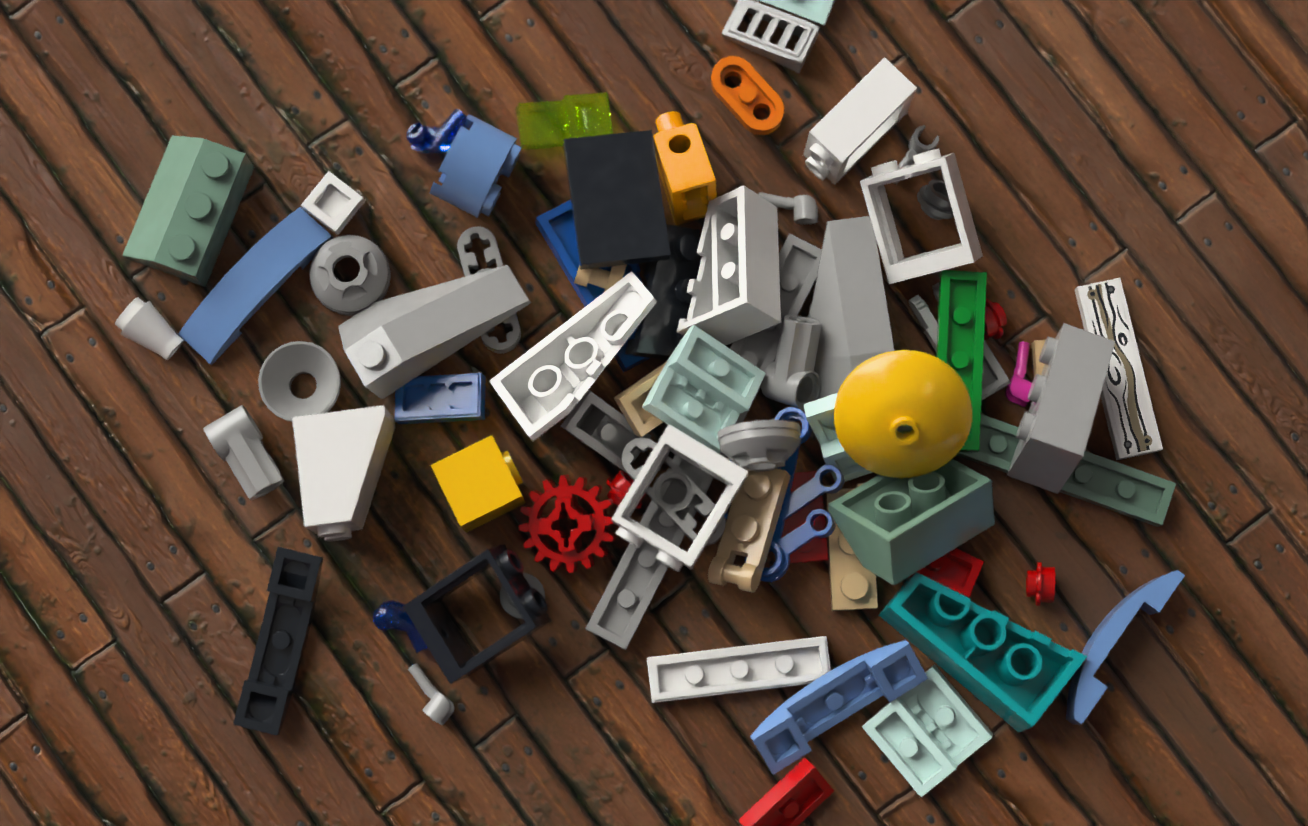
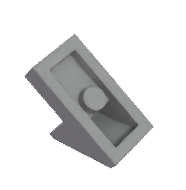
M587 390L561 425L574 438L589 446L624 472L622 453L625 446L637 438H651V435L648 433L643 437L635 435L624 415L590 390ZM638 449L632 452L634 460H636V458L640 454V451Z

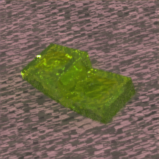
M608 93L565 95L561 101L519 103L516 107L521 150L563 146V139L613 134Z

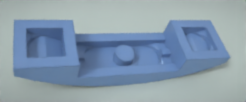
M299 207L262 237L225 274L193 312L178 335L212 365L242 334L239 329L299 267L304 269L310 263L319 248L333 238L332 235Z
M1176 570L1143 584L1121 600L1101 621L1082 651V654L1088 657L1072 676L1067 699V721L1073 725L1083 724L1108 688L1093 677V675L1138 610L1141 608L1149 615L1159 613L1185 575Z
M907 640L875 649L834 668L805 686L772 712L750 737L771 773L775 774L811 752L812 750L807 742L881 696L884 695L889 702H892L927 680L928 677Z

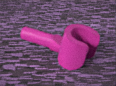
M1019 342L1016 368L1005 391L1006 398L1009 401L1023 407L1030 401L1028 400V394L1032 382L1024 379L1027 372L1030 347L1028 342Z

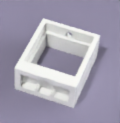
M884 57L809 132L804 156L807 158L805 164L810 171L821 180L827 177L835 185L908 112L917 87Z
M939 148L914 155L915 164L901 168L898 167L897 160L871 167L873 175L860 181L889 284L970 264L983 256L955 153L941 156ZM941 169L961 243L904 258L884 185Z
M668 425L611 519L614 524L619 526L615 534L638 548L643 541L659 551L655 558L678 572L682 565L692 570L748 477V471L675 427ZM670 451L727 485L688 552L630 518Z

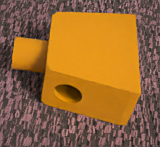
M677 111L664 113L655 120L658 133L653 136L657 166L675 225H680L706 216L709 201L717 198L716 179L697 125L694 123L684 125L681 114Z

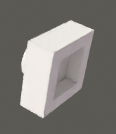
M328 171L301 206L310 215L339 235L364 204L365 200L360 194Z

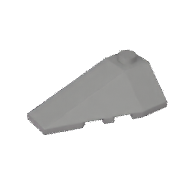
M870 216L827 221L812 304L810 305L808 315L809 318L819 320V323L822 324L814 372L820 376L821 390L818 399L838 393L847 376L861 363L879 354L894 351L877 241Z
M505 265L374 302L340 324L338 328L343 349L362 383L379 398L384 399L523 309L531 301L511 268Z

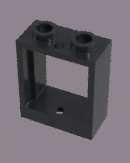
M505 544L486 549L403 606L450 684L470 676L552 621L547 614L548 606L544 597L538 590L531 588L523 575L524 567L515 552L507 549ZM492 567L525 623L474 656L441 603V600Z

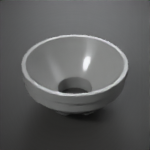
M344 235L327 241L316 252L311 263L310 282L315 296L326 308L341 315H356L374 302L382 300L390 285V266L385 254L376 244L360 236ZM343 258H352L359 263L360 272L353 281L341 282L335 278L334 267Z
M305 341L289 342L272 351L265 359L258 378L259 392L267 408L277 417L286 421L293 422L292 417L328 413L339 397L341 388L340 371L333 357L322 347ZM300 374H310L317 382L315 392L306 399L295 397L291 391L292 381Z
M785 420L743 422L725 427L717 433L720 451L747 471H771L785 466V461L796 451L801 443L800 425Z

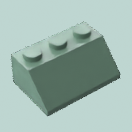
M172 135L122 256L206 287L254 170V165L247 155L204 138Z
M951 459L944 466L933 472L917 477L891 478L878 475L828 504L829 513L862 566L892 585H896L995 525L992 481L954 459Z

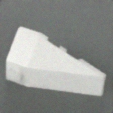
M632 271L489 380L532 441L572 411L657 303Z

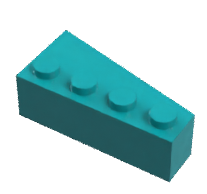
M915 573L902 585L878 616L1017 732L1033 727L1088 656L1073 649L1068 650L1052 642L1051 638L1037 631L1032 632L1010 621L1009 617L995 610L989 611L971 602L970 598L919 573Z

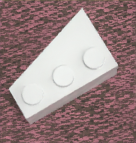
M743 185L709 201L696 252L702 256L697 278L690 279L687 293L692 295L687 318L680 319L677 332L683 336L691 326L695 325L726 346L781 323L777 207Z

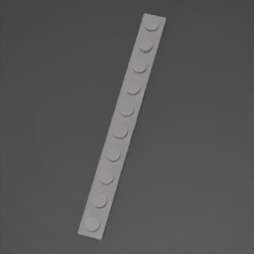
M790 233L779 253L781 321L784 315L798 316L817 279V270L822 250ZM781 323L733 342L730 349L764 372L767 366L775 361ZM760 385V387H759V389H758V391H757V393H756V395H755V398H756V396H757V394H758V392H759V390H760V388H761V385ZM748 411L741 413L735 424L743 423ZM722 452L718 453L721 456L725 457V455ZM675 454L673 461L706 495L714 477ZM670 479L661 486L660 495L666 503L676 505L685 499L687 489L681 481ZM695 496L690 506L676 515L681 520L685 519L687 513L694 518L697 513L695 506L702 502ZM651 500L640 524L679 547L685 534ZM644 541L639 548L629 543L585 628L587 631L624 650L627 649L669 567L655 558L659 550Z

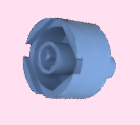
M469 114L466 118L465 127H460L440 166L439 172L442 175L439 182L443 184L441 186L433 182L430 194L477 218L481 213L490 216L501 194L502 187L496 184L500 175L502 174L509 178L519 159L522 147L516 145L517 138Z

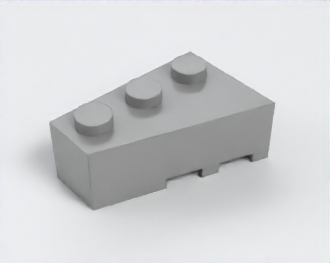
M1065 323L1055 338L1047 337L1039 357V362L1045 365L1042 374H1036L1028 394V400H1031L1032 403L1029 412L1024 413L1016 435L1019 441L1007 476L1057 494L1060 492L1084 455L1116 341Z

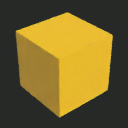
M492 435L430 465L460 527L466 533L526 503L518 488V485L522 484L523 481L508 450L501 453Z

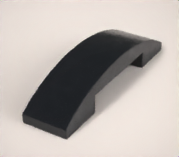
M283 547L277 548L267 591L270 593L249 677L244 680L233 725L277 736L280 734L296 684L311 626L323 557Z

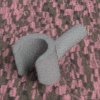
M919 126L909 141V150L898 167L915 163L914 155L935 149L939 142V136L934 139L931 145H924L918 140V137L926 126Z
M759 192L761 197L776 207L794 210V223H817L818 206L811 196L799 195L794 198H785Z
M416 663L408 670L423 692L431 698L422 711L433 721L443 725L453 714L454 704L432 685L418 663Z

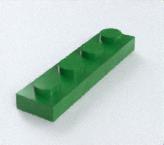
M943 270L940 272L936 358L941 359L952 367L968 389L972 405V425L967 440L959 452L977 453L980 449L987 272Z

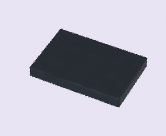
M652 130L563 139L580 270L670 260L671 253Z

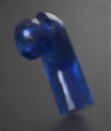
M454 109L441 127H427L421 123H415L406 132L407 141L414 151L421 154L445 153L449 150L460 127H465L467 116L460 110Z
M395 600L383 602L373 613L375 626L382 631L391 628L405 631L416 653L427 650V645L403 608L406 604Z

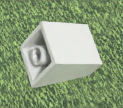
M384 405L292 417L304 525L307 529L317 534L318 537H324L325 541L352 538L351 531L363 529L395 430L394 417Z

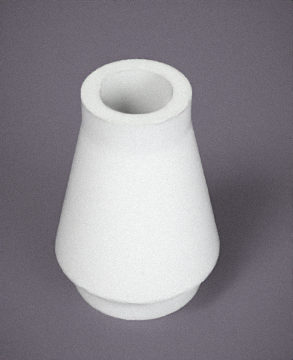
M139 297L135 298L124 309L115 322V325L122 330V336L159 354L165 360H169L184 342L150 301L143 302Z

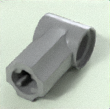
M795 315L782 316L775 361L771 362L764 372L766 374L761 383V390L766 398L804 410L803 404L818 399L821 390L820 376L814 372L822 325L819 323V320Z
M243 405L203 428L213 448L223 461H227L251 501L270 493L284 482L275 462L261 442L263 436Z

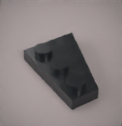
M666 224L671 253L670 260L647 262L644 277L647 281L646 289L657 303L637 327L634 339L628 340L625 355L668 360L683 338V335L677 332L679 320L687 318L692 295L687 293L689 280L697 278L701 262V256L696 253L700 240V230Z

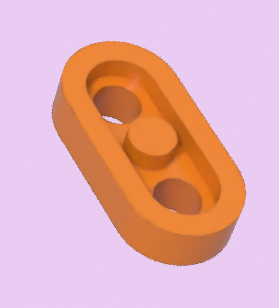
M728 56L718 61L711 74V87L717 98L749 132L756 135H767L774 132L783 120L784 104L781 97L747 60L738 56ZM734 76L740 80L741 84L736 88H730L725 84V79ZM758 108H764L769 112L770 116L765 120H759L754 116L753 112Z

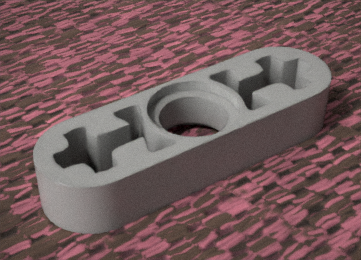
M471 227L465 230L459 237L457 249L465 277L471 275V269L479 270L475 254L471 252L466 253V250L472 247V240L475 238H480L482 244L490 243V247L484 249L487 266L490 267L494 263L497 264V268L503 266L496 238L490 230L484 227ZM492 268L482 269V270H479V271L476 272V273H480V272H484V271H487V270H491ZM516 313L503 321L505 327L513 328V331L506 334L507 341L499 343L496 337H488V333L494 331L495 327L481 335L484 345L489 350L495 353H507L518 345L521 338V329Z
M634 439L623 450L622 464L624 470L634 481L643 466L636 470L631 466L635 461L632 452L636 449L642 453L648 449L653 451L657 443L651 439ZM667 455L663 464H666L671 470L661 474L656 479L653 487L649 486L645 493L694 542L697 534L693 531L697 526L696 520L689 513H687L684 520H681L676 514L687 509L695 496L702 502L695 506V510L704 518L711 514L715 504ZM670 479L681 481L687 489L685 499L676 505L666 503L660 495L661 486ZM724 517L706 546L716 543L722 537L725 530Z

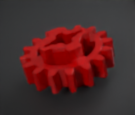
M568 474L560 475L558 487L551 479H546L543 481L545 493L543 494L537 490L530 491L529 496L535 502L534 505L521 507L520 512L529 516V522L519 525V530L530 532L531 536L523 546L524 548L537 547L539 551L534 558L537 563L547 557L550 558L551 571L558 570L563 562L566 563L568 573H574L577 571L578 561H581L588 569L594 566L593 553L602 558L608 554V551L602 545L603 541L612 542L616 540L617 536L608 531V525L614 524L611 520L613 516L607 515L606 509L614 502L612 499L601 501L598 498L603 488L600 484L590 490L586 489L587 477L580 476L576 480L575 485H571V479ZM556 496L555 509L549 516L541 517L545 505ZM578 496L585 499L592 506L595 513H588L578 504ZM567 512L570 519H577L578 527L572 529L570 535L567 528H560L559 520L566 518ZM597 530L591 544L583 551H580L582 547L581 539L588 531ZM544 534H548L558 543L559 551L547 543L543 537Z

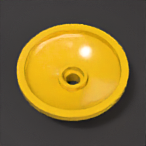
M898 350L882 353L866 360L847 376L836 397L834 424L842 447L860 466L886 477L911 478L933 472L957 455L966 442L971 429L972 405L965 383L947 363L923 352ZM901 425H909L912 427V430L907 433H900L897 431V428Z

